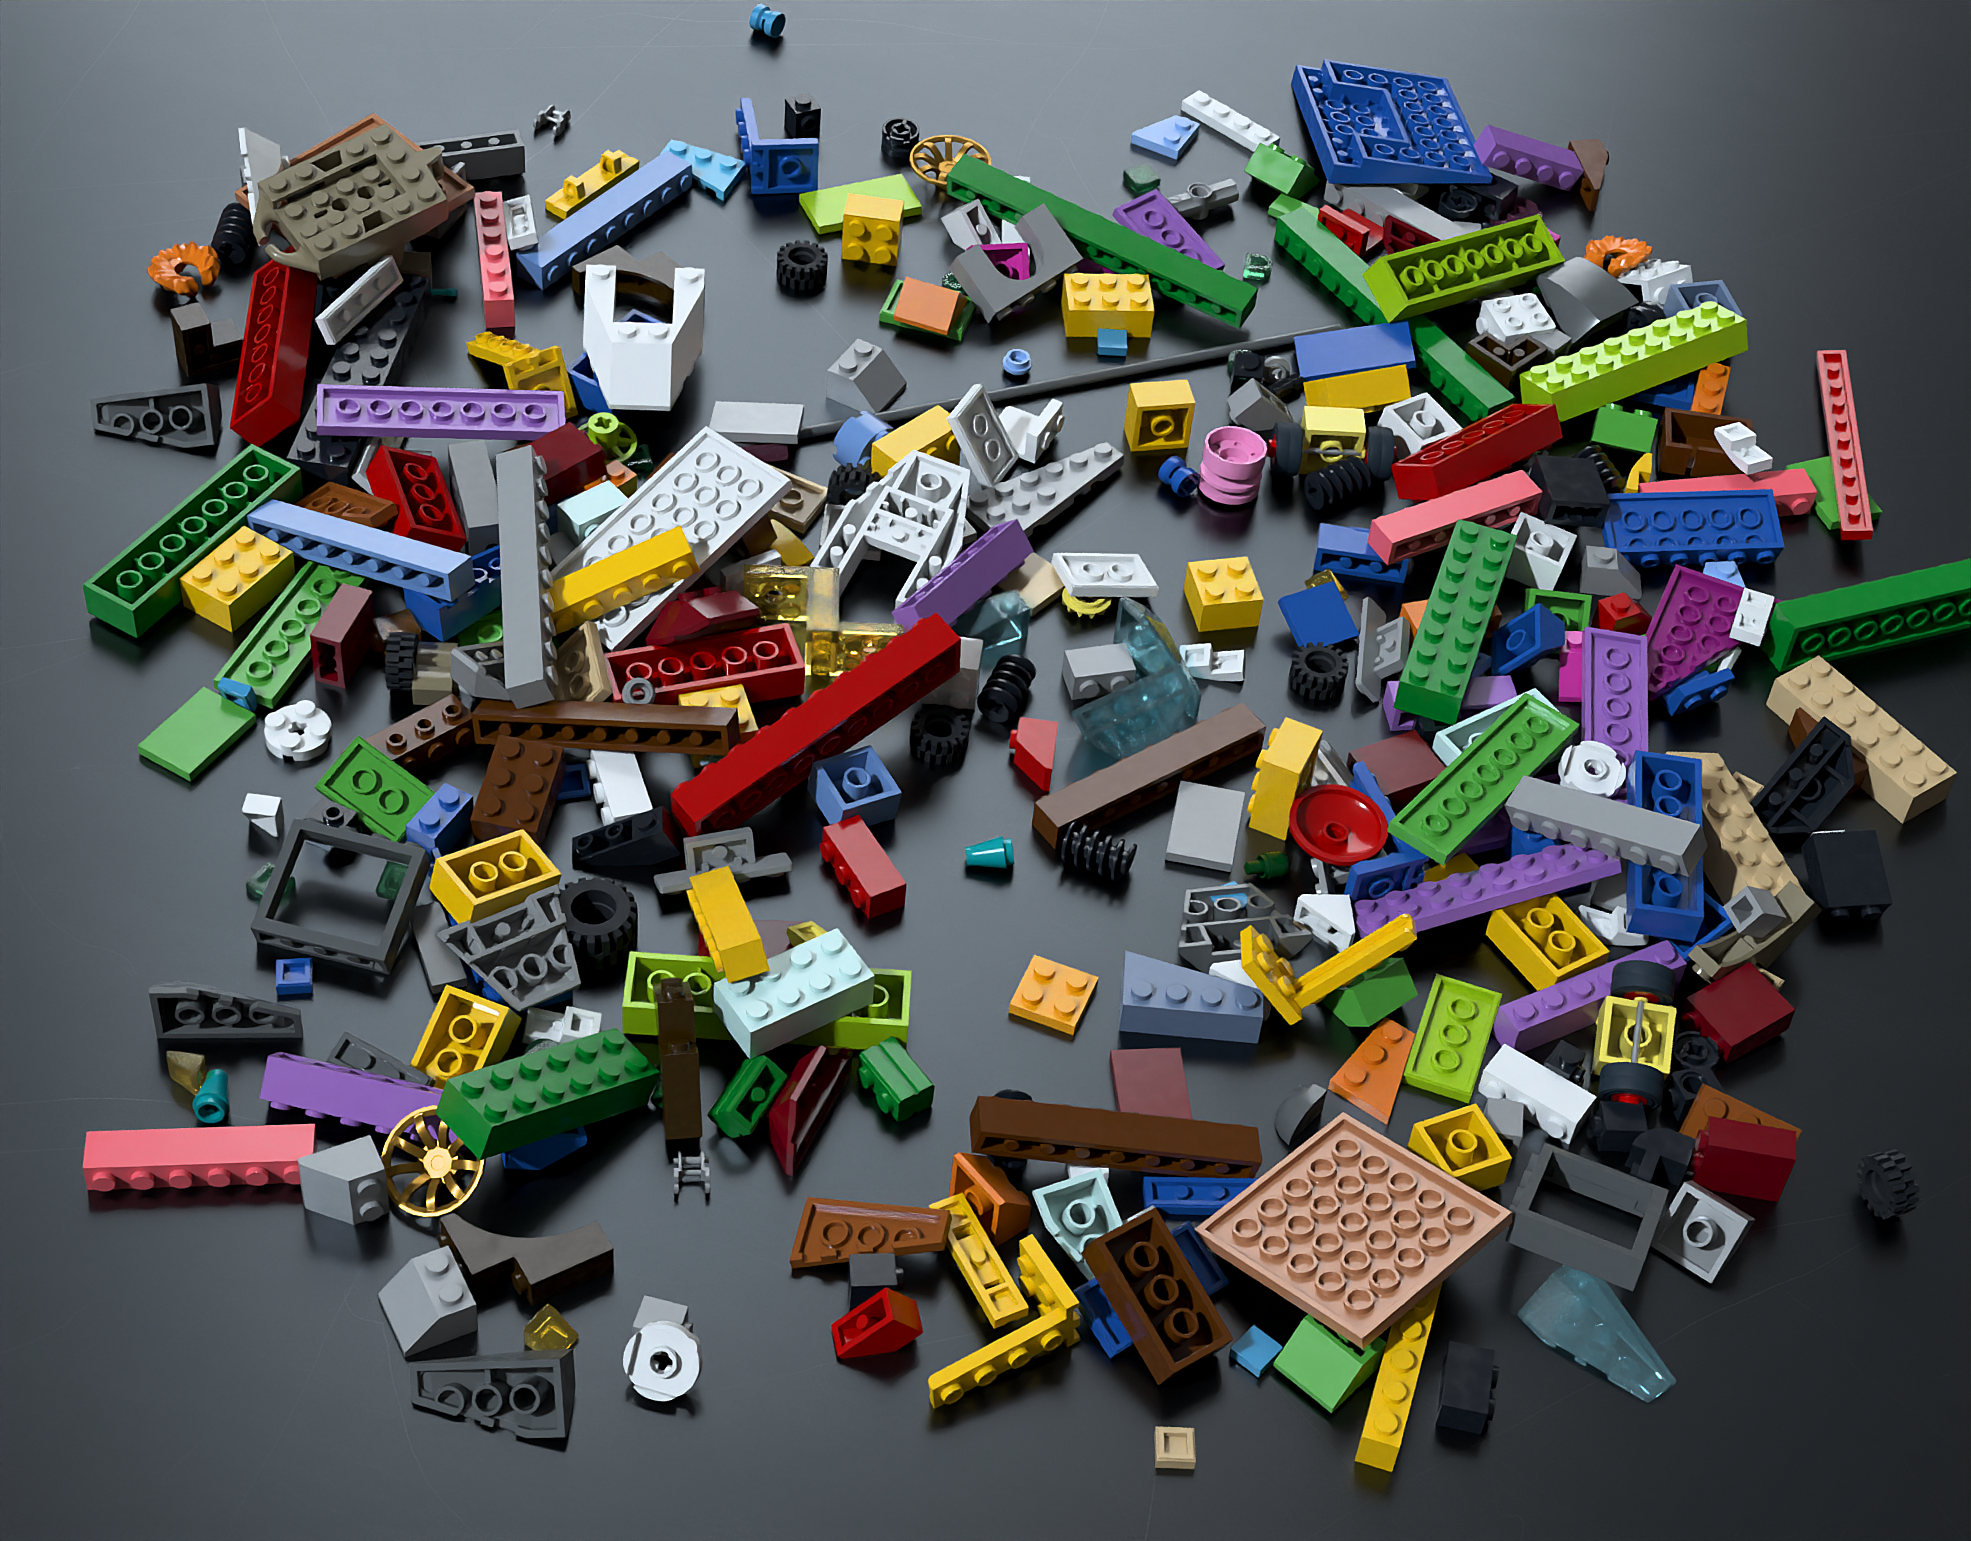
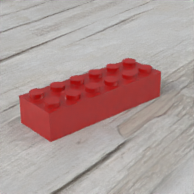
M1511 404L1392 464L1391 469L1398 498L1411 499L1413 503L1436 499L1451 494L1454 491L1471 487L1476 482L1487 481L1492 478L1493 473L1509 470L1512 468L1513 463L1532 458V453L1551 448L1553 442L1563 438L1555 404Z
M789 622L693 638L670 644L604 653L612 694L606 698V701L611 703H624L622 699L623 687L633 678H644L653 685L655 700L652 704L678 705L680 694L739 684L743 685L749 704L802 695L805 690L806 667ZM636 689L633 691L634 699H644V693L641 690Z

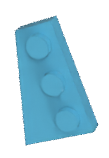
M672 139L660 153L661 155L667 150L691 163L692 178L698 181V186L704 190L707 188L714 190L716 197L723 201L746 171V166H744V161Z

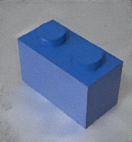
M444 783L406 825L407 842L417 843L426 849L430 862H432L431 849L438 847L442 857L447 855L471 828L470 818L474 809L473 796Z

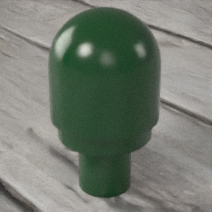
M1267 852L1258 855L1256 861L1245 862L1244 870L1247 875L1258 874L1260 878H1281L1289 872L1291 863L1288 856L1283 852Z

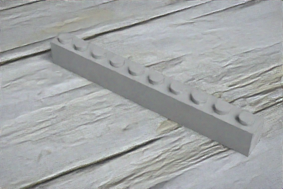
M532 445L496 454L505 689L517 709L554 700V685H558V676L553 666V661L557 660V653L552 642V636L556 635V631L550 612H554V603L549 593V589L553 588V581L548 570V565L552 564V559L547 547V542L551 538L545 520L549 518V511L544 501V497L548 496L547 485L543 479V474L547 473L544 458L537 456Z

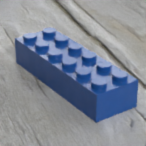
M1635 750L1627 773V804L1700 824L1703 830L1702 759ZM1703 855L1689 877L1677 873L1669 874L1660 868L1646 864L1638 865L1626 859V932L1694 942L1704 919Z

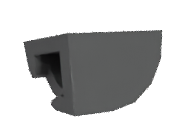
M1300 1084L1285 1097L1275 1113V1127L1279 1136L1288 1145L1322 1112L1327 1094L1326 1089L1317 1084H1312L1309 1088L1302 1087Z

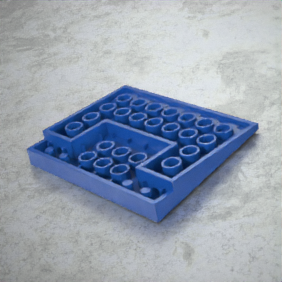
M1326 59L1323 60L1321 68L1296 65L1291 85L1329 184L1491 183L1493 177L1489 168L1482 165L1473 146L1476 140L1447 78Z

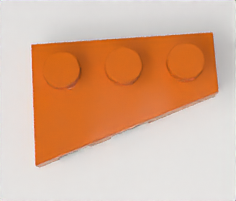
M1385 1017L1330 1079L1328 1089L1387 1125L1415 1034Z

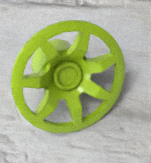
M606 412L594 414L589 418L588 423L578 428L579 430H588L587 435L595 445L600 444L605 452L609 450L617 458L614 460H618L620 463L627 461L636 451L637 438L634 431L624 423L618 422V419L613 414ZM624 431L629 435L630 439L622 438L619 434ZM617 445L621 447H631L629 451L623 455V453L618 449Z

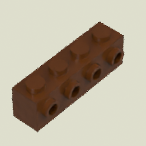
M451 694L364 740L412 775L419 769L441 760L444 756L469 745L475 740L472 712L454 694Z

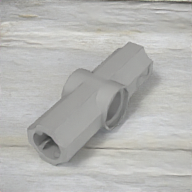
M1228 179L1209 186L1204 183H1193L1189 185L1186 193L1167 198L1166 200L1183 218L1189 217L1200 220L1209 215V210L1238 201L1239 192L1237 184L1232 179Z

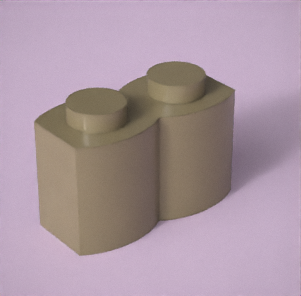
M419 641L412 682L413 705H432L451 694L460 697L461 690L458 687L459 684L450 677L451 652L455 647H458V643Z

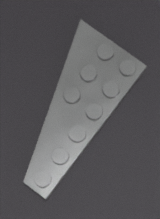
M1107 442L1098 444L1093 448L1072 454L1070 457L1049 463L1044 467L1023 473L1021 476L967 496L965 516L985 533L997 524L1018 519L1028 538L1033 534V528L1039 524H1047L1072 505L1074 497L1078 494L1085 495L1091 490V485L1094 482L1104 481L1124 465V455Z

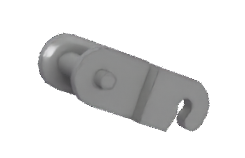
M550 105L545 111L541 110L537 114V119L533 120V127L539 129L548 121L555 122L557 126H554L553 134L559 136L565 130V124L571 119L570 111L560 112L555 110L554 105Z
M701 1151L698 1157H682V1153L678 1152V1158H674V1164H678V1168H674V1194H679V1182L682 1181L683 1175H701V1180L705 1181V1193H710V1167H705V1163H709V1157H704V1151ZM700 1164L701 1170H682V1165Z

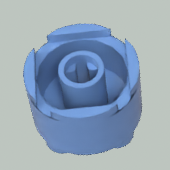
M861 411L862 416L857 419L853 416L850 417L838 431L833 444L837 447L836 454L833 453V458L845 468L847 463H852L853 467H857V463L863 464L862 469H866L867 466L871 467L872 443L896 429L870 411Z

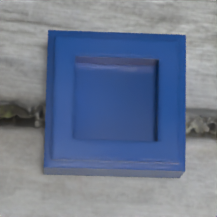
M312 958L276 960L277 995L313 993Z

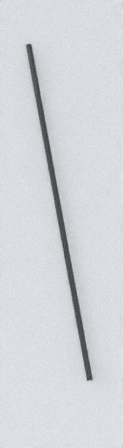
M1340 324L1323 326L988 391L987 394L993 403L1234 356L1236 353L1255 352L1294 344V337L1342 330ZM964 396L874 413V415L884 422L890 423L918 417L937 405L946 411L954 410ZM848 419L801 427L799 440L838 433ZM732 442L745 451L777 445L773 443Z

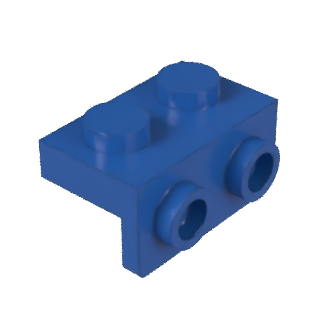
M1729 668L1712 674L1704 670L1694 674L1661 695L1659 699L1672 717L1723 698L1728 693L1727 688L1735 677Z

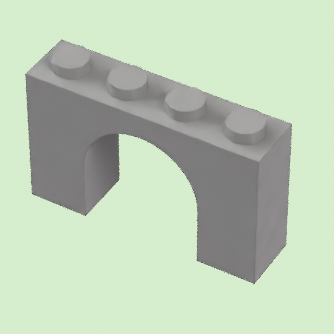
M1044 203L1022 216L1014 227L1023 241L1028 244V248L1035 258L1036 271L1033 277L1025 280H1015L1004 276L995 268L979 244L957 256L949 267L988 323L996 318L999 321L1005 319L1013 312L1012 308L1019 304L1021 307H1024L1035 298V293L1040 290L1043 294L1048 292L1057 284L1056 280L1061 277L1064 279V274H1075L1078 271L1077 265L1083 258Z

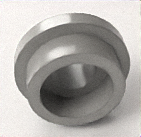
M1272 356L1266 359L1263 371L1264 380L1273 384L1284 377L1287 378L1291 371L1288 361L1279 356ZM1281 369L1278 373L1272 374L1274 370Z
M633 678L623 687L622 699L624 703L652 704L655 700V689L648 680ZM636 689L641 690L644 693V699H634L633 691Z

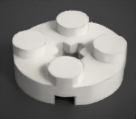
M308 700L283 707L265 717L264 734L266 745L271 753L282 759L283 755L293 756L294 761L313 759L325 752L328 748V741L330 738L332 739L330 718L324 711L316 708L315 704ZM296 730H303L304 734L299 735L296 732H292Z
M1582 741L1579 746L1572 748L1571 745L1565 750L1558 766V773L1561 778V786L1611 799L1622 787L1626 777V768L1624 763L1621 765L1615 758L1617 753L1609 746L1596 741ZM1589 767L1595 768V773L1598 775H1592L1588 773L1586 770H1588Z
M657 1321L646 1324L629 1340L623 1356V1367L626 1376L629 1374L630 1380L635 1384L633 1387L642 1396L655 1401H669L687 1392L696 1383L702 1370L703 1357L699 1338L695 1334L690 1333L684 1326L675 1322ZM662 1351L668 1353L669 1358L673 1361V1365H668L665 1370L658 1369L659 1362L653 1360L654 1355H660Z

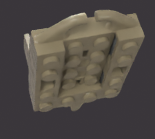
M384 123L258 182L259 199L253 221V233L260 245H266L270 238L266 234L265 228L270 222H276V226L296 252L285 253L280 251L275 244H269L265 248L267 255L282 265L313 272L321 281L347 272L363 263H366L368 269H370L385 255H392L398 267L402 264L404 246L407 242L429 232L449 219L447 198L437 183L444 176L442 149L440 147H433L416 152ZM286 200L287 204L277 208L278 202Z

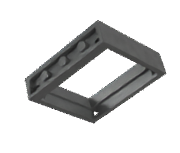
M294 817L250 928L259 943L390 975L431 865L427 851L421 845L414 842L402 844L391 841L388 837L381 834L369 836L358 833V831L348 826L336 828L325 825L324 822L315 818L303 820ZM305 840L409 865L379 946L273 920Z
M1544 1143L1539 1155L1532 1153L1512 1204L1509 1206L1508 1210L1512 1212V1223L1509 1225L1505 1242L1633 1291L1669 1190ZM1544 1179L1642 1217L1632 1249H1627L1530 1211L1529 1209L1541 1180Z

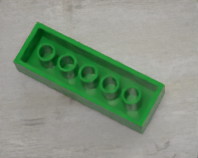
M615 1027L449 1078L446 1081L435 1113L479 1160H483L648 1105L660 1071Z

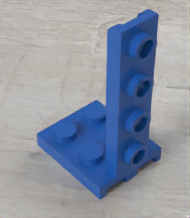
M740 98V108H736L735 111L736 125H738V135L741 138L744 166H749L752 194L817 191L818 138L760 140L752 100L750 98Z
M1364 761L1355 763L1353 766L1354 778L1349 782L1348 787L1358 790L1371 798L1382 810L1389 826V822L1396 816L1392 810L1389 798L1383 795L1378 787L1376 776L1370 773ZM1388 832L1387 840L1383 847L1387 856L1370 861L1364 860L1351 865L1344 895H1350L1351 907H1354V904L1360 900H1375L1385 897L1387 893L1392 891H1406L1416 888L1419 883L1423 882L1425 873L1422 867L1424 862L1429 861L1430 857Z

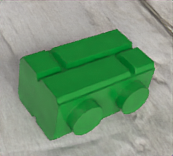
M892 1036L880 1042L878 1046L874 1045L861 1052L856 1071L858 1080L864 1088L870 1087L876 1094L877 1103L884 1113L890 1112L897 1121L901 1122L913 1116L915 1112L919 1113L932 1105L935 1085L895 1037Z
M765 1055L755 1057V1059H746L714 1103L707 1116L731 1138L749 1135L758 1125V1119L764 1116L789 1078Z

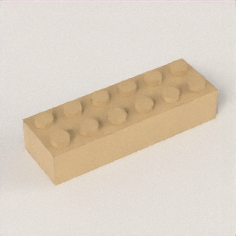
M1817 656L1775 679L1766 706L1789 726L1796 709L1801 707L1818 723L1825 716L1851 736L1852 752L1869 766L1861 788L1902 824L1947 798L1957 772L1822 657Z
M1666 752L1668 755L1702 759V825L1708 844L1703 853V871L1723 904L1725 905L1746 886L1771 891L1775 897L1791 881L1803 891L1798 879L1793 875L1783 855L1777 849L1768 831L1762 825L1753 807L1749 804L1718 753Z

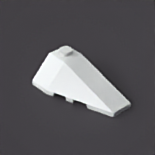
M243 127L238 128L241 155L244 158L246 168L244 169V174L249 191L248 200L253 225L259 199L257 183L291 166L288 156H282L280 145ZM282 201L277 203V208L280 207ZM270 222L265 228L267 235L270 233L273 222Z

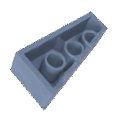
M1125 951L1121 973L1119 1031L1258 1044L1263 1021V993L1260 989Z

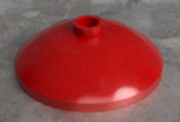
M1322 784L1310 787L1295 798L1289 811V829L1298 845L1314 858L1329 864L1351 866L1360 861H1370L1382 851L1387 840L1388 824L1380 807L1367 795L1347 786Z

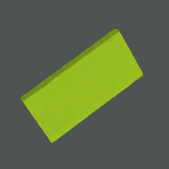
M902 174L799 194V202L818 234L843 230V214L849 193L904 201L903 218L922 214V205Z
M1436 973L1401 1082L1469 1103L1502 994Z

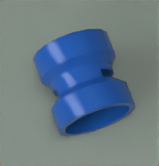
M1179 456L1167 459L1160 467L1158 473L1159 479L1164 484L1171 485L1173 492L1179 497L1190 495L1200 482V475L1194 469L1187 468L1186 462Z

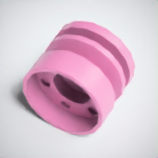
M1224 426L1208 433L1202 453L1203 461L1200 465L1199 489L1208 498L1223 504L1240 505L1256 498L1260 490L1262 469L1267 454L1266 442L1255 432L1237 426Z

